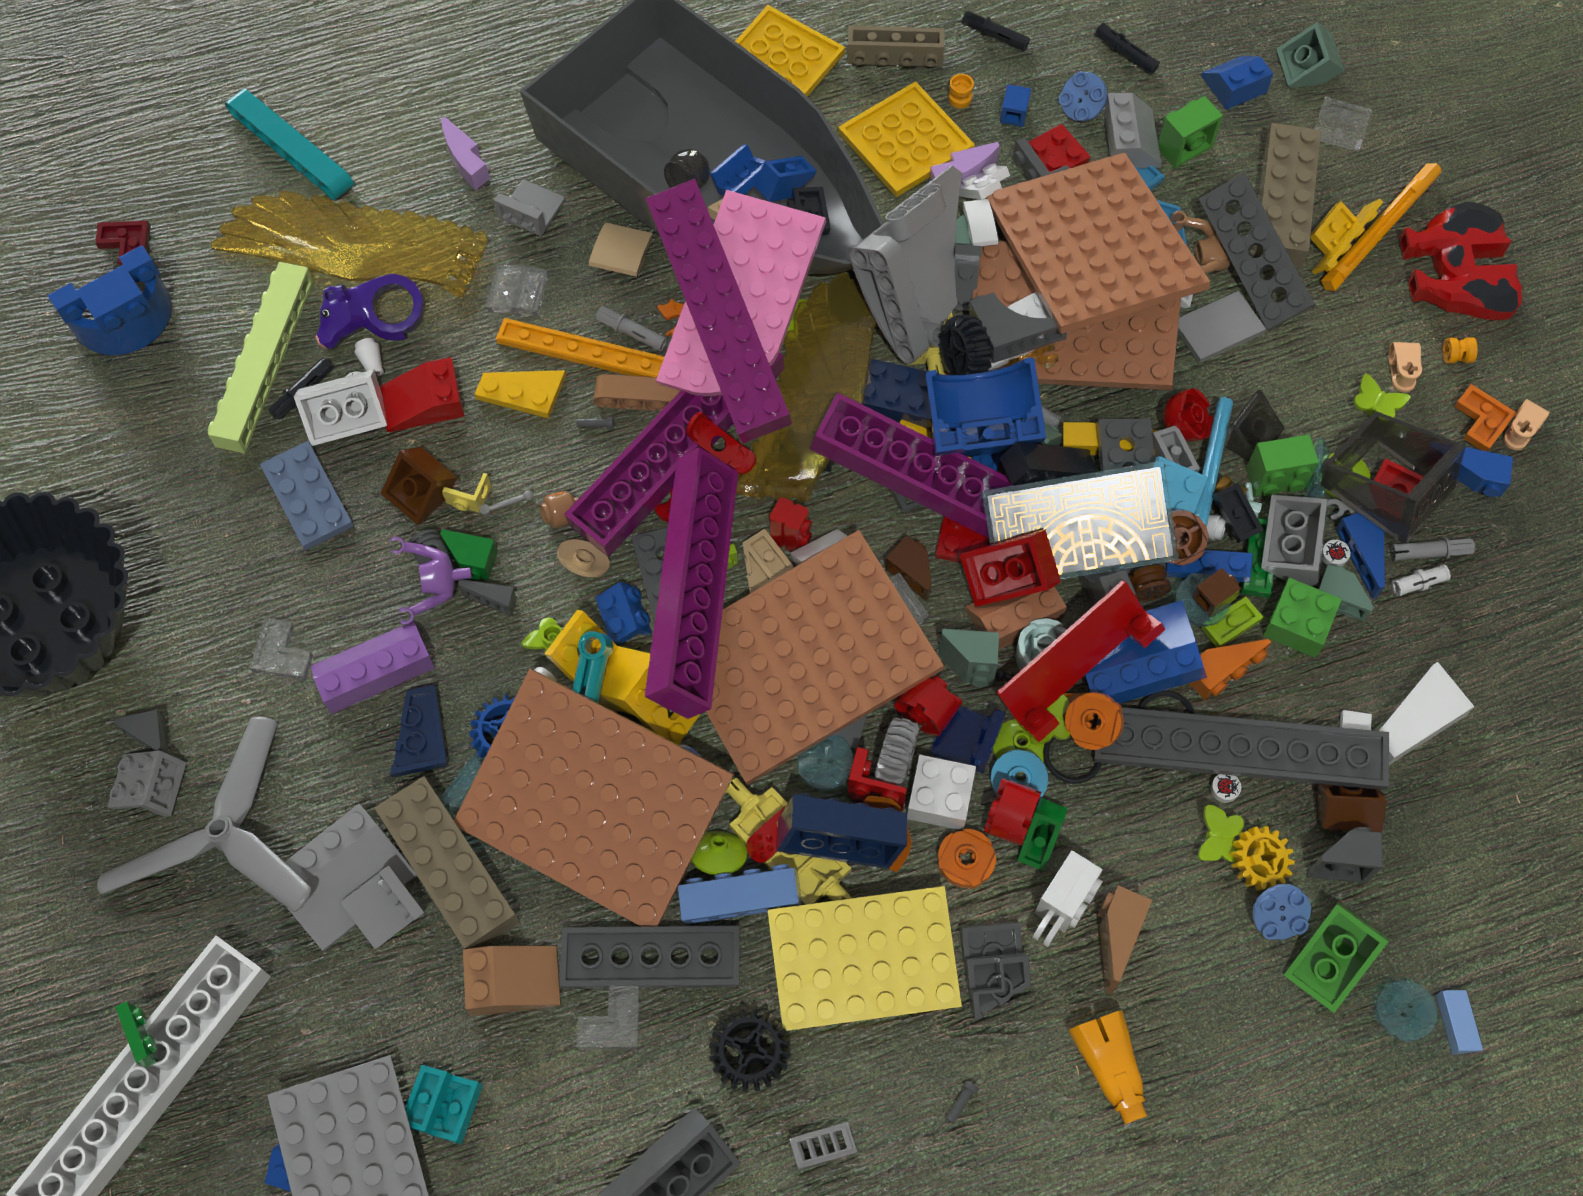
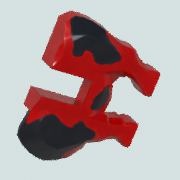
M1463 202L1435 216L1427 224L1424 231L1416 232L1411 228H1404L1399 238L1403 259L1432 256L1434 269L1440 278L1434 279L1427 276L1421 270H1414L1408 280L1412 302L1424 300L1439 306L1446 312L1462 313L1488 320H1506L1516 313L1522 303V286L1517 277V265L1476 266L1474 258L1503 257L1507 251L1511 240L1505 233L1504 220L1501 213L1483 204Z

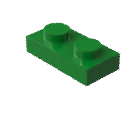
M128 1001L116 1006L117 1014L135 1062L145 1068L157 1063L154 1054L158 1050L153 1037L146 1033L144 1025L147 1024V1019L141 1007H136Z

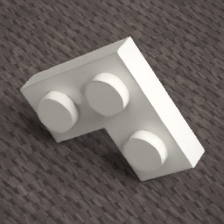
M995 163L985 166L980 174L964 178L962 180L963 183L960 185L959 196L982 200L993 194L994 191L1002 189L1000 181L1010 176L1007 166H999Z

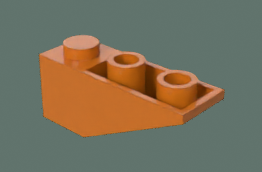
M1265 639L1207 649L1200 655L1207 678L1189 684L1204 700L1212 694L1215 697L1227 688L1228 685L1226 683L1232 678L1237 681L1248 671L1247 666L1253 662L1257 665L1267 657L1268 653L1266 650L1271 641Z

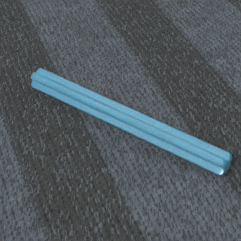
M1221 397L1217 402L1202 475L1207 476L1208 479L1194 513L1200 517L1206 527L1233 406L1232 399Z

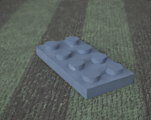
M309 441L260 464L305 551L354 527Z

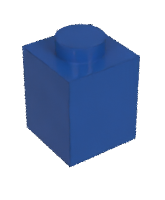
M1007 84L1000 123L1024 127L1031 88Z

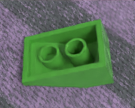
M1338 902L1285 972L1284 976L1335 1013L1389 942L1390 938L1341 902Z

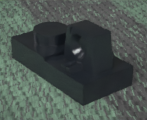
M1239 483L1212 495L1237 543L1264 531Z

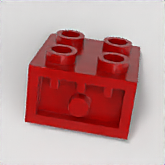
M857 747L849 776L847 797L852 798V801L855 803H863L870 796L891 798L903 811L907 788L869 779L872 761L867 760L868 750Z

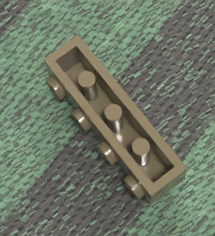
M848 26L847 64L942 67L944 28Z

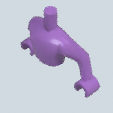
M399 536L389 539V541L398 540L402 543L401 548L391 550L394 554L405 551L432 559L418 566L422 593L436 595L410 608L401 607L398 612L408 611L410 613L409 619L400 620L402 624L411 623L415 615L452 598L455 580L471 578L470 567L453 569L449 556L443 551L422 544L404 542Z

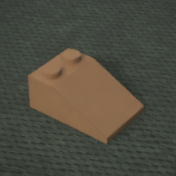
M1119 885L1114 894L1108 892L1097 915L1102 918L1099 933L1105 993L1109 995L1113 993L1122 978L1152 902L1151 899Z
M488 946L463 949L465 1009L471 1017L561 1006L557 946Z

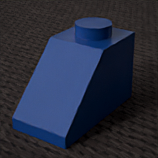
M803 156L764 161L755 187L769 202L788 199L792 195L793 188L802 187L815 176L817 171Z

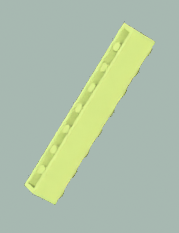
M279 262L276 270L271 273L268 290L262 295V304L259 312L255 313L253 317V326L250 334H247L244 339L243 351L236 358L234 373L227 380L224 397L219 400L215 419L210 422L208 427V435L216 448L246 453L314 281L308 267Z

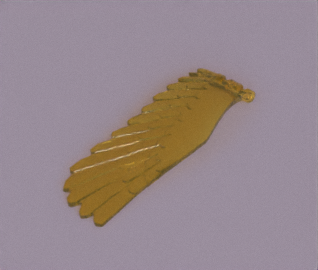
M282 190L279 192V197L269 195L256 196L251 198L252 205L233 208L231 213L236 218V221L226 222L218 227L221 234L225 236L213 240L211 248L212 250L266 258L308 267L311 271L348 281H367L387 274H398L410 280L436 284L457 297H463L466 292V283H470L476 270L474 266L480 262L486 248L487 238L482 230L475 234L466 225L460 228L453 221L447 219L442 223L432 215H427L423 219L415 212L406 210L404 215H401L391 209H384L381 212L365 205L360 210L347 201H341L336 205L323 196L312 195L311 200L298 193ZM460 255L466 258V261L460 260ZM449 274L457 279L456 282L448 279Z
M843 272L838 274L829 285L825 282H820L813 289L808 301H801L794 316V330L787 332L784 341L787 353L783 357L785 369L779 374L780 380H776L788 409L792 425L758 438V441L752 442L751 451L756 455V464L748 473L738 474L739 482L737 483L736 494L757 497L758 499H764L766 496H772L774 500H779L782 497L788 500L798 498L799 501L807 502L822 471L830 460L810 450V446L837 392L863 405L870 349L876 320L866 302L856 276L850 279L849 274Z

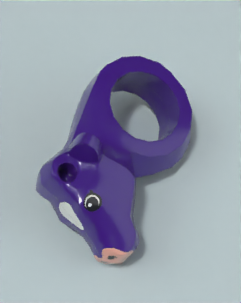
M398 274L380 276L352 288H346L344 285L329 286L323 291L320 326L316 334V342L322 349L333 350L338 347L344 338L363 327L385 340L397 341L406 339V335L416 330L423 320L426 307L425 298L414 282ZM390 289L405 290L413 298L412 313L406 320L398 324L385 323L377 316V301L383 293Z

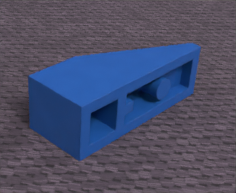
M1435 440L1431 441L1424 452V458L1475 492L1483 493L1489 497H1501L1510 486L1513 457Z
M1371 508L1342 518L1335 531L1340 540L1348 545L1350 559L1371 598L1374 599L1379 596L1385 587L1383 523Z

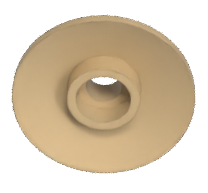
M570 539L562 542L558 547L557 557L561 564L577 575L592 578L600 577L609 569V558L588 541Z

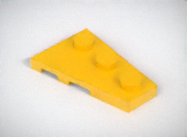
M565 370L483 373L474 395L476 400L549 419L565 380L566 372Z

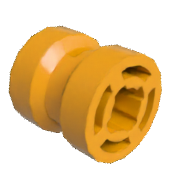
M966 74L954 75L950 80L948 101L955 108H966L972 101L974 81Z
M1466 337L1463 340H1458L1457 338L1445 339L1443 359L1446 364H1454L1457 361L1474 363L1477 358L1478 346L1474 337Z

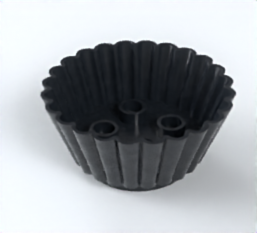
M15 492L8 495L3 502L0 500V697H46L54 691L65 692L69 690L73 683L85 682L90 676V671L94 672L102 668L104 657H108L114 652L115 640L122 633L128 584V572L124 568V549L121 545L115 543L113 527L106 523H100L99 514L96 510L92 508L80 509L78 502L72 497H62L55 500L54 496L49 492H38L29 498L25 493Z

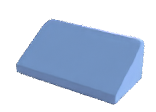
M1446 990L1438 993L1436 998L1452 1055L1483 1051L1467 991Z

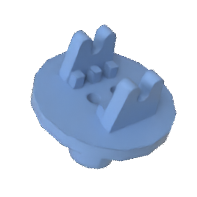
M1079 71L1066 82L1062 93L1059 95V103L1062 105L1066 115L1075 121L1087 122L1095 119L1106 105L1108 94L1106 85L1099 76L1091 72Z
M1278 884L1270 887L1259 897H1256L1252 913L1254 924L1268 940L1287 939L1296 934H1303L1309 926L1308 921L1311 914L1310 901L1300 888L1291 884Z

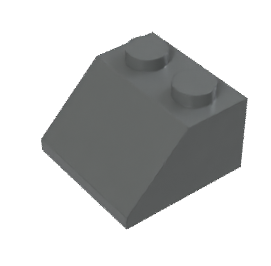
M1366 827L1354 828L1317 860L1308 870L1307 878L1367 883L1382 868V833L1372 832L1370 828Z

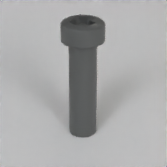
M608 416L607 419L577 418L576 425L577 427H607V429H614L615 421L613 416Z
M970 1081L964 1083L963 1092L945 1118L952 1124L955 1123L973 1094L976 1095L979 1090Z

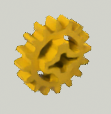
M1268 826L1262 828L1253 827L1248 829V831L1240 833V839L1233 841L1237 851L1230 853V856L1236 858L1237 861L1231 867L1239 868L1240 870L1236 877L1238 879L1245 877V886L1255 885L1256 891L1268 889L1278 884H1285L1284 877L1292 875L1288 866L1295 864V861L1288 859V855L1293 853V849L1285 848L1284 845L1288 842L1287 838L1279 840V831L1276 830L1269 833Z

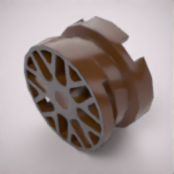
M1162 565L1146 566L1134 571L1133 577L1132 575L1129 576L1139 602L1161 598L1172 589L1170 581L1166 579L1168 575L1166 568Z

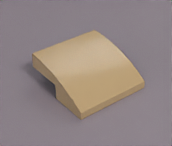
M605 222L592 250L589 266L637 277L644 265L645 253L652 243L653 233Z

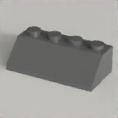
M693 1108L599 1194L601 1196H706L741 1163L712 1125Z

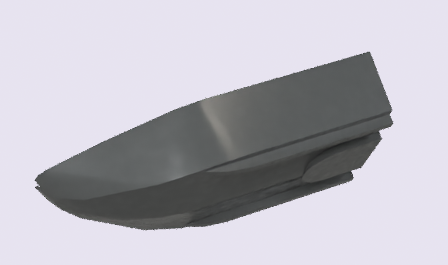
M630 0L520 90L536 139L658 235L660 234L646 198L695 179L705 205L708 208V206L724 197V195L718 193L710 173L743 144L749 146L753 157L770 161L803 156L816 169L815 176L802 187H823L831 229L829 235H821L808 274H831L852 270L853 266L849 256L850 250L884 224L860 172L822 111L799 88L680 0ZM755 186L746 194L747 196L768 201ZM787 199L772 201V203L787 207Z

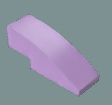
M444 117L441 119L450 156L465 181L474 190H477L490 180L487 165L481 160L478 145Z
M995 142L951 153L950 162L931 166L929 182L950 166H954L963 173L961 184L964 178L980 174L985 166L997 162L999 143Z

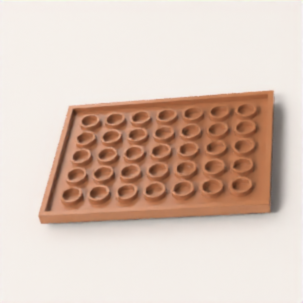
M1125 152L998 189L985 198L989 200L996 222L1048 313L1054 319L1060 334L1210 289V280Z
M998 241L996 245L982 246L977 289L973 290L972 299L994 292L996 297L1008 307L1036 292L1008 241ZM1181 298L1067 333L1065 340L1038 348L999 369L1012 366L1023 360V358L1033 357L1035 359L1038 384L1172 390Z
M857 530L723 609L712 707L706 713L745 783L749 785L945 668L860 530Z
M529 669L454 822L459 829L641 927H657L660 925L678 889V885H680L735 774L543 674Z

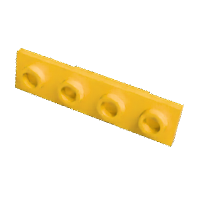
M1381 199L1364 206L1356 217L1342 201L1332 207L1310 235V239L1325 254L1313 268L1312 273L1314 275L1324 270L1328 272L1338 264L1337 258L1351 248L1350 242L1360 236L1365 230L1364 225L1378 215L1377 209L1383 203Z

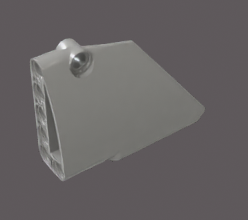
M954 166L948 167L889 212L885 217L886 223L859 242L849 252L858 283L878 326L898 357L906 364L914 363L928 351L930 346L940 347L938 343L941 340L939 333L942 332V325L958 304L954 256L958 200L963 173Z

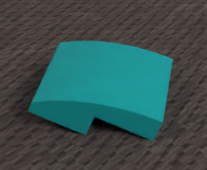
M421 1065L405 1107L410 1129L462 1145L483 1084L452 1075L447 1071Z

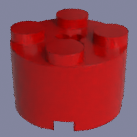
M933 676L932 679L928 678L898 696L894 707L903 718L921 724L920 730L932 736H939L963 702L959 697L951 694L946 689L948 685L943 679Z
M1002 778L997 792L998 795L992 803L984 832L1022 846L1041 792Z

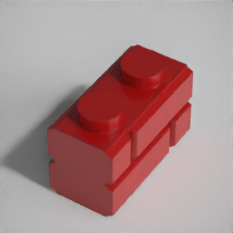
M784 497L779 498L769 516L770 536L779 547L785 546L786 550L793 552L810 543L812 533L809 531L812 521L809 520L808 508L799 504L793 505V501Z

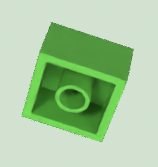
M1206 96L1196 101H1190L1178 111L1170 112L1164 119L1158 142L1160 153L1174 168H1177L1214 146L1223 115Z
M1310 434L1257 443L1246 467L1254 496L1264 495L1270 497L1279 492H1298L1306 488L1319 464Z
M1289 577L1280 593L1263 636L1316 658L1324 646L1342 599Z

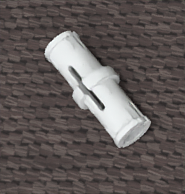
M1445 564L1425 571L1422 569L1416 570L1412 575L1392 580L1393 592L1396 596L1400 597L1403 594L1416 590H1428L1431 585L1449 581L1451 577L1450 571Z

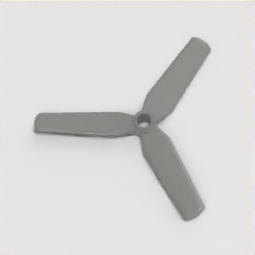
M263 716L250 719L215 800L213 819L207 824L205 829L183 836L101 874L97 881L98 892L105 894L191 860L216 847L218 850L224 851L228 861L234 868L291 911L296 912L301 909L310 897L311 887L253 833L239 829L252 806L277 722Z

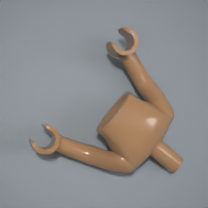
M1182 211L1174 212L1170 221H1177L1173 225L1177 231L1182 230L1183 226L1200 229L1207 236V238L1197 240L1195 243L1196 260L1204 273L1227 270L1230 266V258L1213 225L1204 219L1187 217Z

